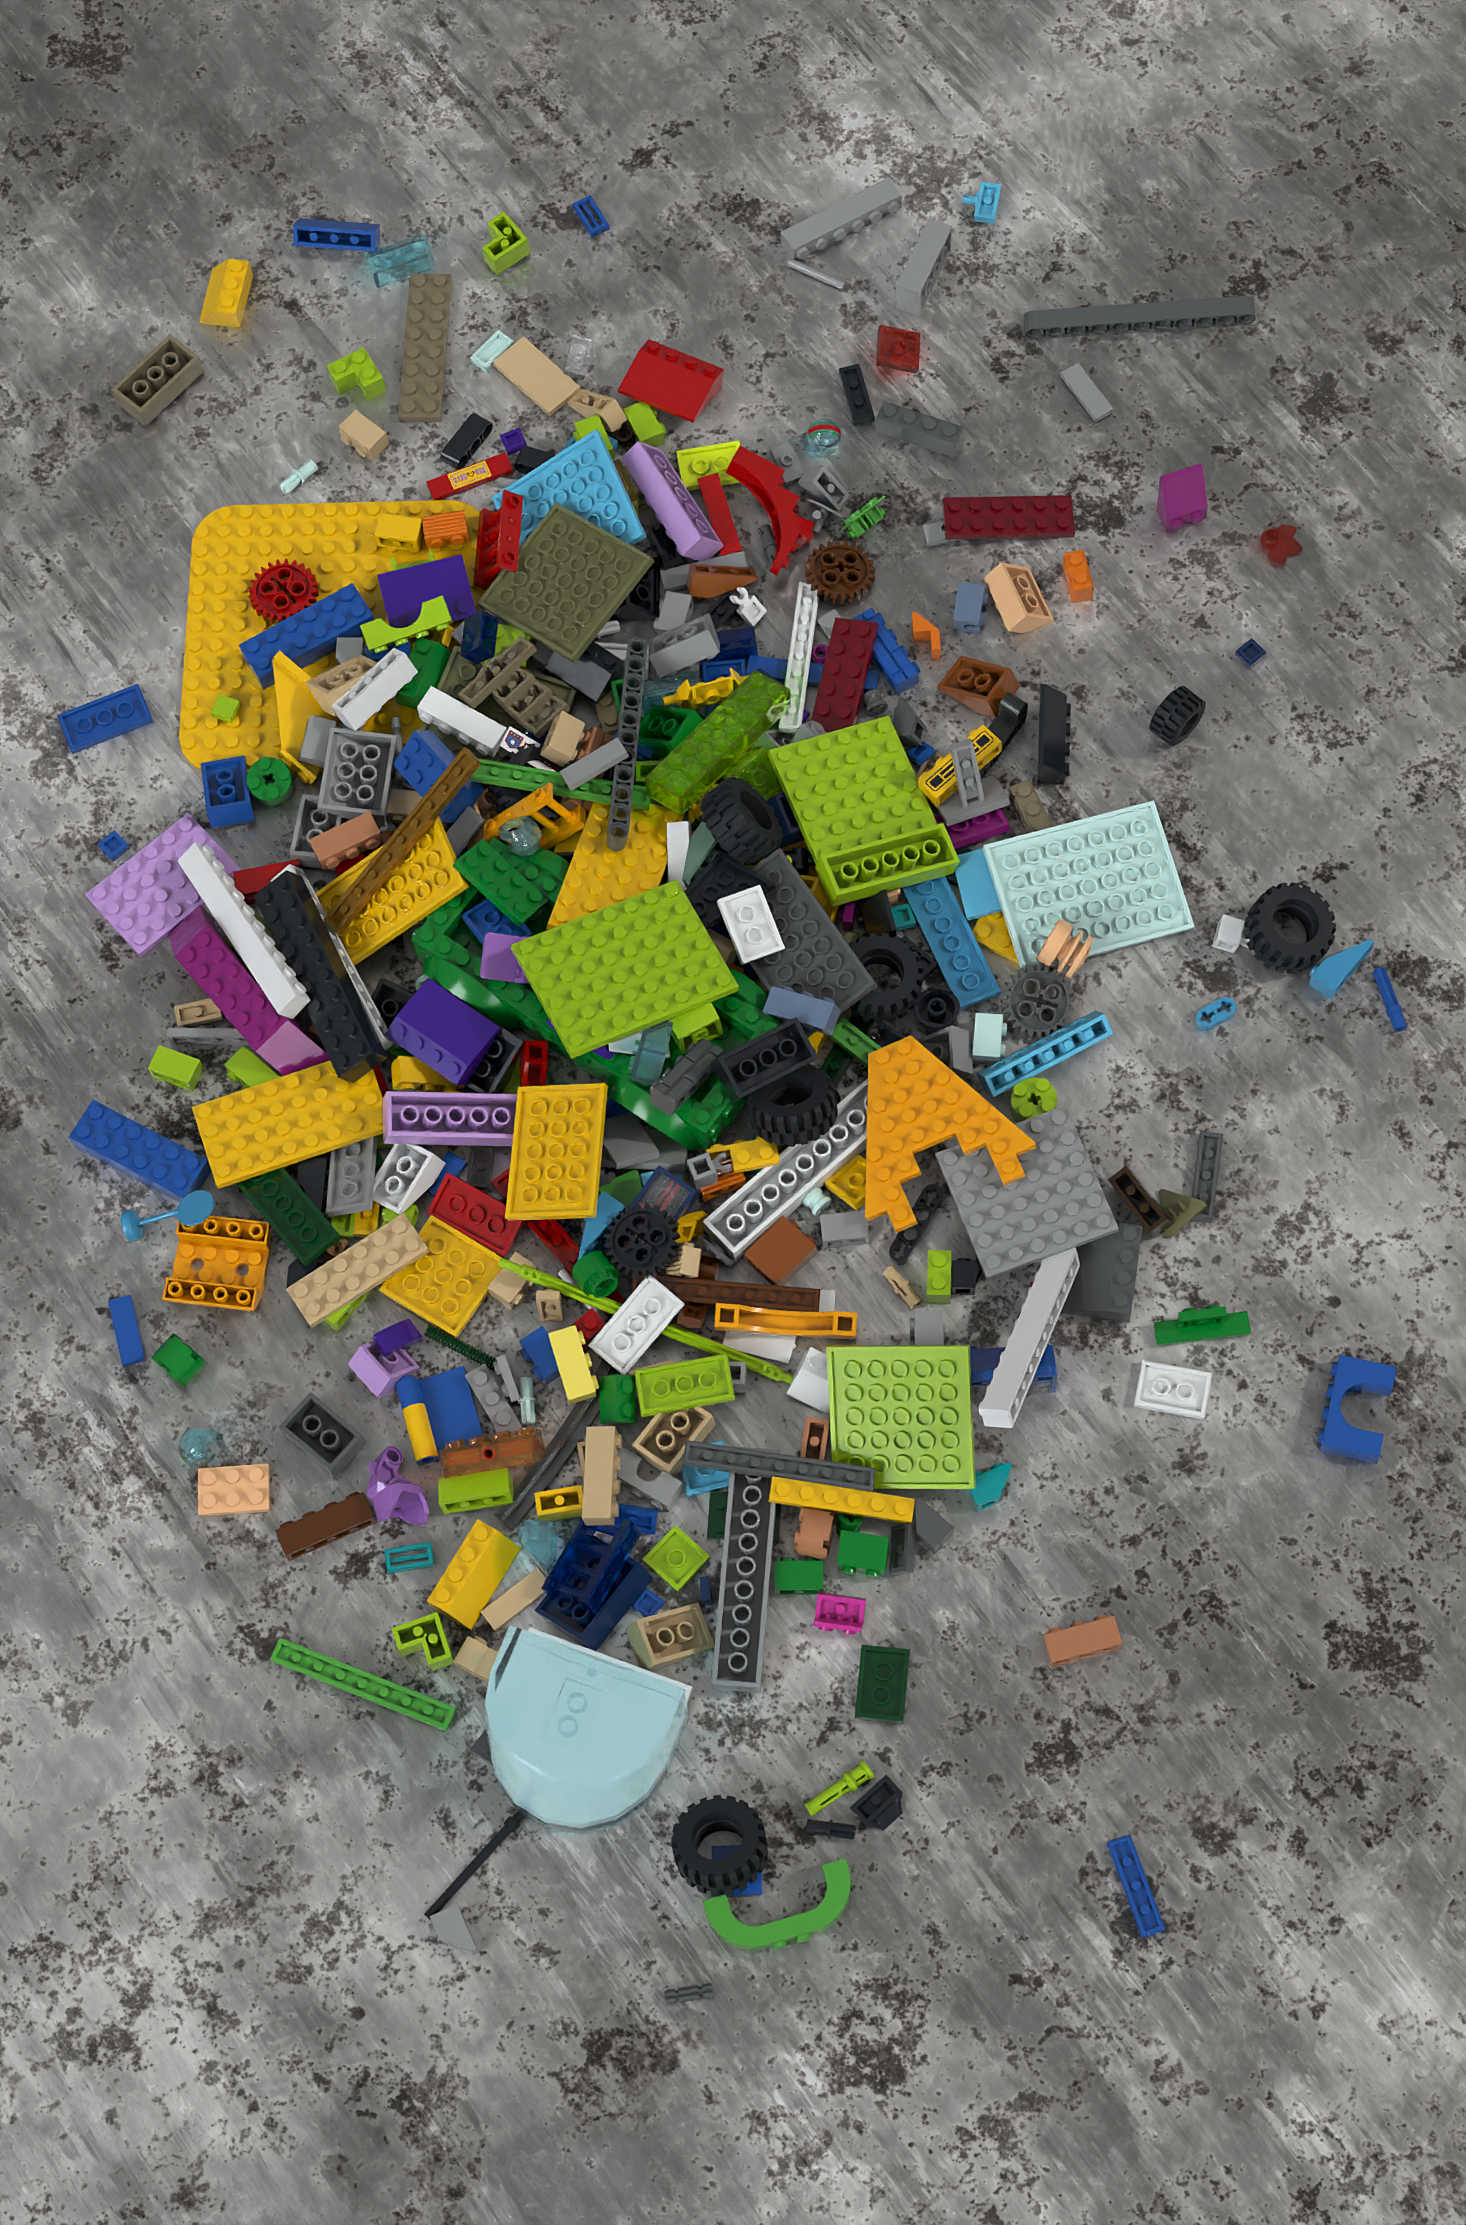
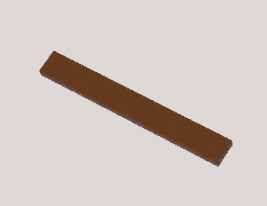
M633 1274L632 1293L645 1279L643 1274L640 1275L639 1279H636ZM651 1275L682 1302L738 1304L766 1309L819 1312L821 1289Z

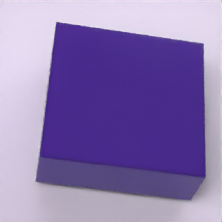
M520 428L500 435L508 456L519 452L523 446H527Z

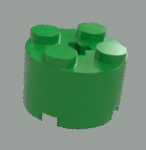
M262 757L248 771V788L259 803L266 806H275L285 803L292 796L294 791L293 776L286 764L281 760L272 757ZM274 779V783L267 784L268 780Z
M172 1333L151 1358L160 1367L168 1371L167 1374L176 1382L186 1387L208 1363L188 1344L182 1342L179 1336Z

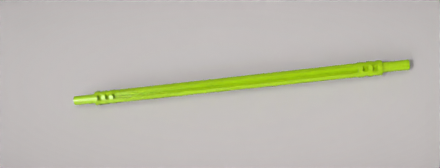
M502 1257L498 1263L499 1267L519 1274V1277L522 1279L524 1278L537 1285L560 1291L563 1295L614 1315L623 1305L606 1297L595 1298L593 1294L587 1296L579 1286L523 1264L522 1266ZM669 1323L661 1332L662 1335L714 1356L727 1353L729 1362H746L747 1369L778 1382L784 1381L791 1384L794 1375L784 1372L785 1369L673 1324Z

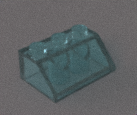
M423 234L377 248L375 252L368 251L364 253L376 288L408 278L410 274H420L435 269L431 249Z
M687 671L672 677L663 676L652 681L644 680L641 717H645L652 705L663 706L661 698L676 693V690L685 680L688 679L690 687L700 683L701 679L698 671ZM676 703L666 705L668 707L681 708L679 705L677 706Z

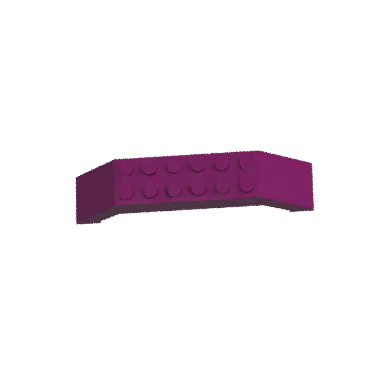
M199 904L168 935L174 957L251 1047L282 1075L285 1076L330 1061L323 1045L307 1033L294 1019L277 1013L242 958L217 931L214 923L215 920L202 905Z

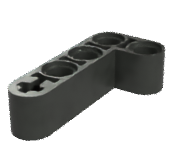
M1009 692L1001 700L998 715L988 727L1002 741V751L979 771L980 779L987 775L1027 718L1028 703Z

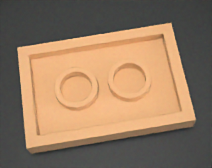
M268 1463L198 1469V1515L200 1517L270 1512V1466Z

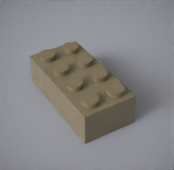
M169 334L122 378L111 391L115 402L146 426L200 376L204 369L200 357Z

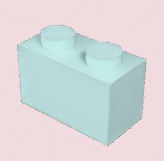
M976 1013L972 1054L973 1064L993 1065L1000 1061V1058H1005L1006 1044H1001L1002 1036L1006 1037L1007 1023H1003L1002 1014Z

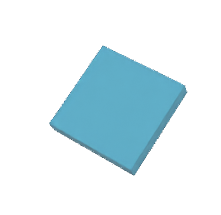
M723 1440L709 1443L724 1446ZM683 1466L681 1469L687 1497L729 1488L730 1472Z

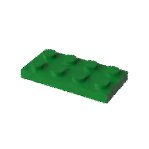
M481 839L453 864V867L518 927L537 913L549 900L484 839Z

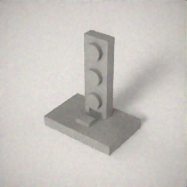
M970 738L949 745L958 790L939 807H936L947 827L1010 805L1009 797L995 775L980 779L975 749Z

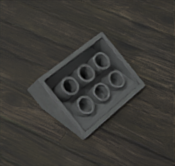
M1119 1222L1117 1223L1118 1232L1075 1247L1080 1267L1061 1313L1130 1323L1143 1226Z

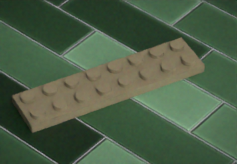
M410 274L398 412L399 422H441L452 274Z

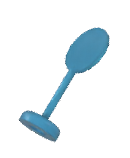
M194 1191L181 1200L177 1210L142 1220L134 1210L123 1211L121 1215L122 1229L127 1239L134 1242L142 1237L143 1225L176 1215L181 1224L195 1226L207 1219L213 1211L214 1197L208 1191Z

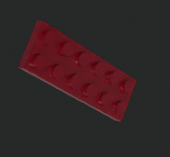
M1071 495L945 497L942 500L945 540L1074 537L1075 535Z
M835 617L811 721L813 720L821 724L823 730L827 733L856 725L879 627L877 622Z

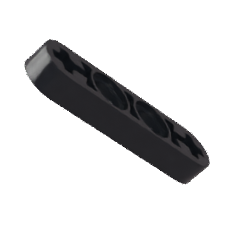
M929 1184L922 1190L912 1211L915 1216L918 1210H925L928 1213V1217L925 1220H918L916 1218L918 1224L897 1234L889 1249V1259L893 1264L898 1266L906 1264L920 1242L943 1200V1191L938 1185ZM934 1191L936 1192L937 1198H933L931 1200L929 1207L927 1205L929 1199V1195L927 1193L932 1194ZM908 1229H913L917 1232V1237L913 1240L906 1239L904 1232ZM902 1243L906 1245L903 1250L904 1257L896 1258L894 1251L899 1252L902 1248Z

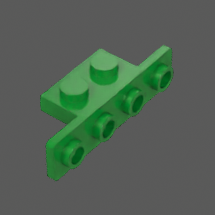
M1210 1305L1200 1310L1185 1308L1182 1312H1178L1176 1320L1154 1323L1156 1344L1158 1346L1244 1336L1251 1333L1247 1311L1227 1313L1226 1306L1219 1307V1305Z

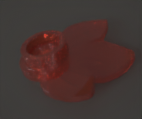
M1281 525L1277 529H1267L1262 533L1260 543L1268 550V556L1276 563L1285 564L1287 556H1295L1302 552V546L1293 538L1296 533V527Z

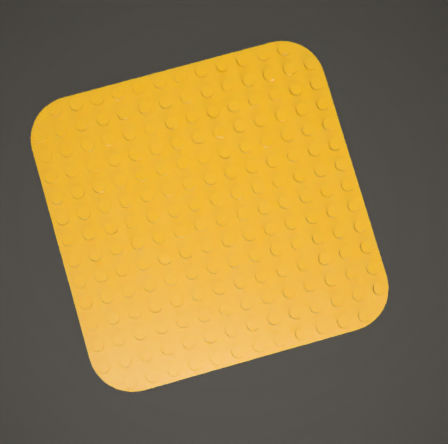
M430 500L230 505L208 514L197 526L192 538L179 728V742L186 759L194 767L202 771L201 763L244 756L247 773L250 767L262 757H272L280 760L278 754L281 751L275 684L263 690L244 660L239 648V644L279 623V620H276L274 624H271L270 618L264 621L262 615L258 616L256 610H253L249 599L250 593L248 588L252 587L250 581L256 580L255 573L262 574L261 567L268 569L269 562L273 566L276 565V560H279L280 564H284L285 559H288L289 564L296 560L298 566L304 563L305 568H310L312 574H315L319 586V596L316 597L317 602L353 583L372 612L374 619L381 618L389 625L377 575L392 571L390 558L395 557L396 565L430 559L429 551L433 550L435 561L462 554L478 617L470 621L486 636L485 625L487 620L482 617V613L477 609V602L486 590L473 586L479 511L469 504L460 501ZM465 511L469 542H464L462 545L448 544L447 546L443 545L439 549L427 548L423 534L419 552L377 546L374 534L380 513H394L398 516H415L422 519L423 516ZM463 622L452 624L449 626L454 628V632ZM434 630L429 631V635L424 638L431 640ZM363 635V636H361V637H363L364 642H365V646H367L366 641H365V638H364V635ZM416 636L413 637V638H411V639H412V642H413V646H414V644H415V642H416V639H417ZM452 636V642L447 649L452 652L454 646L464 647ZM336 651L304 667L302 670L311 678H314L338 666ZM219 694L239 700L241 704L232 723L214 718L211 715ZM394 696L382 705L377 713H374L366 720L363 729L366 732L392 735L391 719L398 717L400 718L403 749L413 732L421 730L424 721L420 719L418 710L397 704ZM290 767V769H289L290 772H291V773H296V772ZM320 767L318 773H323L324 768Z

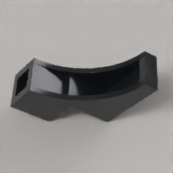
M977 1255L976 1261H971L969 1258L952 1260L951 1294L975 1295L977 1281L983 1272Z

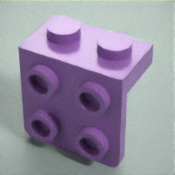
M491 932L486 933L483 941L480 976L485 979L521 984L529 983L511 951V944L530 936L518 937Z

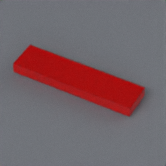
M718 473L697 478L711 527L724 545L719 550L720 555L724 556L741 552L742 548Z

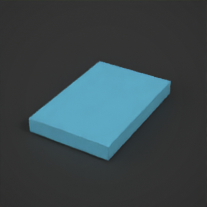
M983 848L957 855L960 863L955 873L967 920L1001 912L1002 909Z

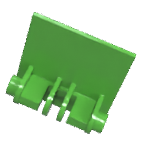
M885 496L879 500L877 497H874L861 510L859 509L844 521L846 525L841 530L843 531L847 528L849 530L847 534L851 539L859 538L860 535L869 530V527H873L884 518L885 511L881 507L878 509L876 505Z

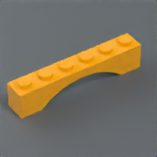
M716 1303L714 1327L715 1331L856 1340L857 1313L840 1311H783L738 1304Z

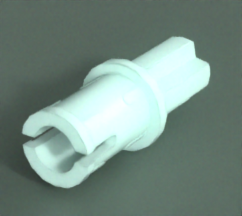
M309 459L297 470H292V474L279 484L280 489L287 494L299 484H304L305 479L318 471L317 465Z
M519 1378L520 1399L518 1403L521 1410V1423L531 1425L535 1423L534 1403L536 1402L533 1393V1378Z

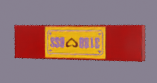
M504 452L426 481L435 501L445 499L514 472L507 454Z

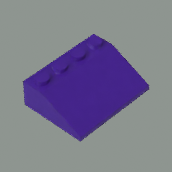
M462 554L377 575L391 627L405 628L412 625L420 616L422 603L443 596L453 621L452 624L464 622L467 618L469 620L478 618Z
M428 978L396 1015L385 1036L455 1085H467L501 1027L431 978Z

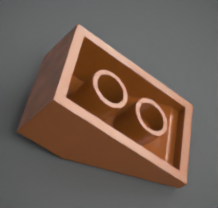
M960 656L938 684L937 689L979 714L996 718L999 704L1005 694L1009 692L1014 695L1020 685L1011 668Z

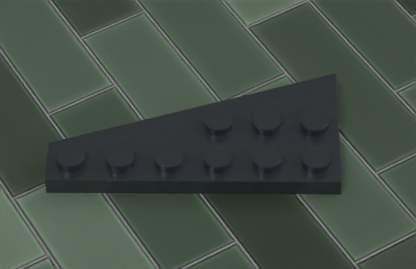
M720 851L684 893L707 930L724 920L716 902L718 899L758 885L761 886L763 894L766 895L776 889V886L772 881Z

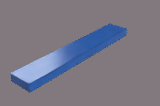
M750 655L746 675L754 673L756 679L785 682L788 660ZM810 662L807 685L819 687L824 664ZM868 670L863 692L877 689L879 670Z

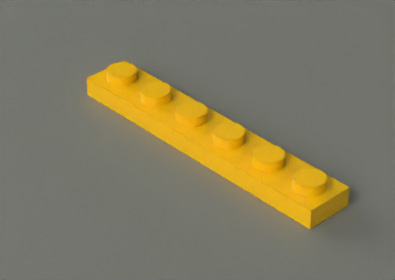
M773 1476L768 1502L906 1524L912 1523L915 1501L913 1498Z

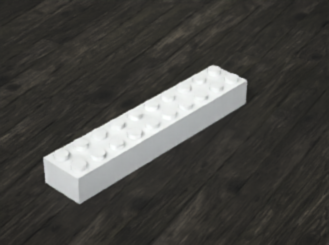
M868 1078L837 1104L838 1116L832 1128L825 1135H820V1138L816 1141H808V1144H795V1147L785 1149L779 1155L780 1165L762 1169L703 1221L704 1231L726 1251V1254L735 1263L744 1256V1253L782 1216L787 1218L803 1204V1199L811 1190L816 1187H823L826 1180L857 1154L862 1153L866 1149Z

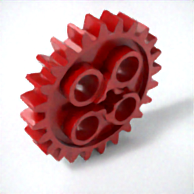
M285 559L284 564H280V561L276 560L275 566L269 562L268 569L261 567L262 574L255 573L256 580H251L252 587L248 588L253 610H256L258 616L262 615L264 621L270 618L271 624H274L276 620H279L280 623L311 606V604L317 602L316 597L319 596V586L311 569H306L304 563L298 566L296 560L289 564L288 559Z

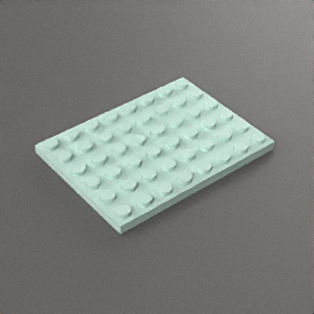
M1154 800L986 844L982 847L1020 969L1026 972V965H1030L1034 970L1035 964H1040L1041 970L1043 969L1045 964L1036 960V957L1060 918L1073 925L1070 936L1075 937L1080 930L1084 931L1080 939L1082 943L1088 935L1094 937L1087 958L1192 930L1195 927ZM1056 959L1049 968L1058 966L1060 961Z

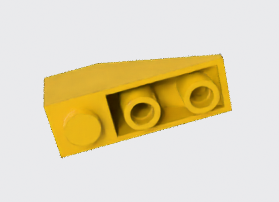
M398 1056L391 1063L393 1090H401V1092L443 1093L444 1090L460 1092L465 1087V1085H455L417 1057Z

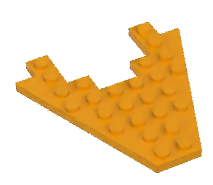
M911 1035L868 1054L865 1217L867 1222L888 1213L896 1233L918 1224L901 1186V1183L922 1175L914 1154L956 1136L964 1155L987 1147L1005 1186L1026 1177L1017 1156L1037 1148L1035 1142Z

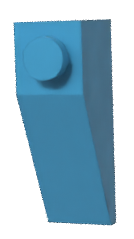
M1369 939L1326 958L1320 965L1316 964L1309 974L1311 976L1309 985L1332 1000L1372 951L1374 941Z

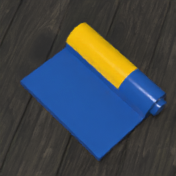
M464 1366L421 1380L412 1375H405L395 1384L414 1457L418 1465L429 1464L447 1458L450 1451L486 1445L472 1391L464 1376L467 1374Z

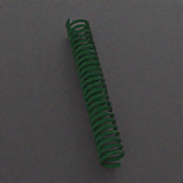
M431 1324L428 1325L424 1333L426 1337L432 1338V1340L445 1345L449 1349L451 1348V1350L458 1352V1354L461 1353V1355L474 1360V1362L477 1361V1364L483 1365L486 1363L487 1368L496 1372L493 1362L497 1361L495 1357L493 1358L492 1355L489 1357V1354L486 1355V1352L483 1353L479 1349L476 1350V1347L473 1348V1345L470 1346V1344L464 1343V1341L460 1342V1339L457 1340V1337L454 1338V1336L447 1332H441V1329L438 1330V1327L435 1328Z

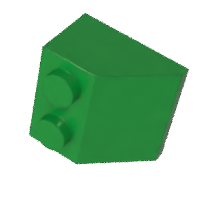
M841 1530L837 1560L838 1570H842L841 1572L846 1575L862 1573L865 1574V1577L871 1579L885 1577L890 1551L889 1537Z

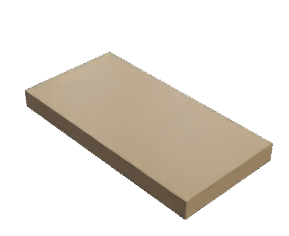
M524 336L493 361V366L549 416L553 415L581 390L577 383Z

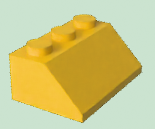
M227 259L212 268L199 319L200 323L241 327L253 278L249 261Z

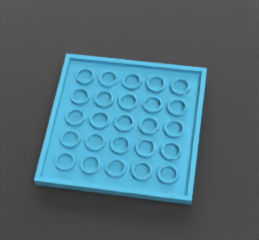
M596 429L505 488V490L523 496L519 548L555 503L560 504L631 546L647 537L604 440ZM502 491L491 497L497 510L501 507Z

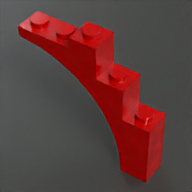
M739 446L726 473L740 481L754 494L770 518L774 530L776 548L774 561L769 572L777 576L780 569L785 570L791 560L788 557L789 554L793 555L796 549L801 551L804 543L809 545L815 534L811 532L815 523L797 514L799 506L796 504L800 496L782 487L785 481L782 479L785 470L748 449Z

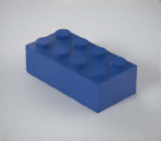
M415 730L394 761L393 766L423 798L455 759V756L432 731ZM470 777L439 817L445 823H455L468 806L473 807L484 788L479 782L471 781Z

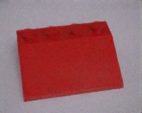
M648 339L638 351L618 388V393L694 423L720 392L724 369Z

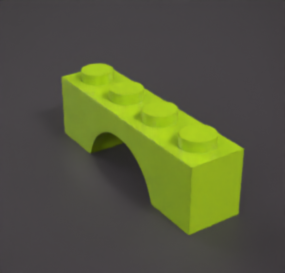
M440 596L423 602L419 618L408 627L394 628L386 624L381 618L362 624L360 627L369 651H375V654L387 651V647L395 644L398 647L407 644L408 639L415 636L417 639L428 636L429 631L437 629V632L450 628L449 624H452L453 621L444 597Z

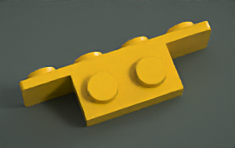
M759 1136L756 1137V1140L747 1141L741 1139L726 1146L716 1144L706 1150L711 1160H714L719 1154L724 1152L727 1157L731 1156L735 1174L780 1165L777 1150L779 1146L775 1145L774 1142L768 1143Z

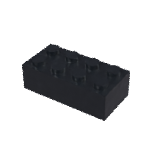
M797 1017L717 1057L711 1064L728 1097L734 1103L812 1063L818 1057Z

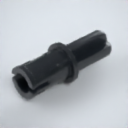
M808 1819L806 1835L825 1836L829 1840L832 1837L853 1840L856 1835V1826L834 1823L831 1819L829 1822Z

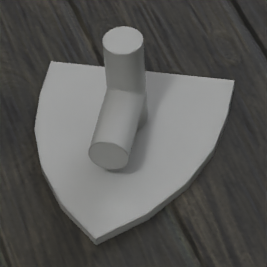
M807 498V501L821 508L820 511L815 510L813 512V517L816 519L812 528L813 531L819 533L829 512L844 520L847 519L832 509Z

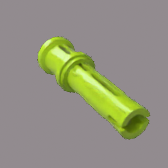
M863 1759L860 1760L858 1766L849 1772L844 1771L841 1779L809 1801L803 1803L812 1817L848 1791H856L858 1786L866 1780L875 1778Z

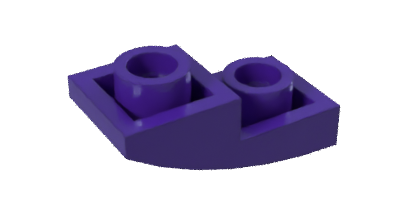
M407 1319L374 1334L372 1339L386 1357L400 1348L405 1349L423 1337L412 1321Z

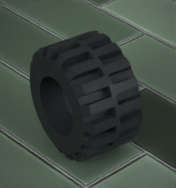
M1180 686L1173 690L1159 705L1151 719L1149 729L1173 747L1186 739L1197 726L1203 716L1206 702L1185 686Z

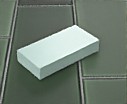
M497 330L470 357L471 362L487 373L493 367V361L510 348L514 341L500 330Z

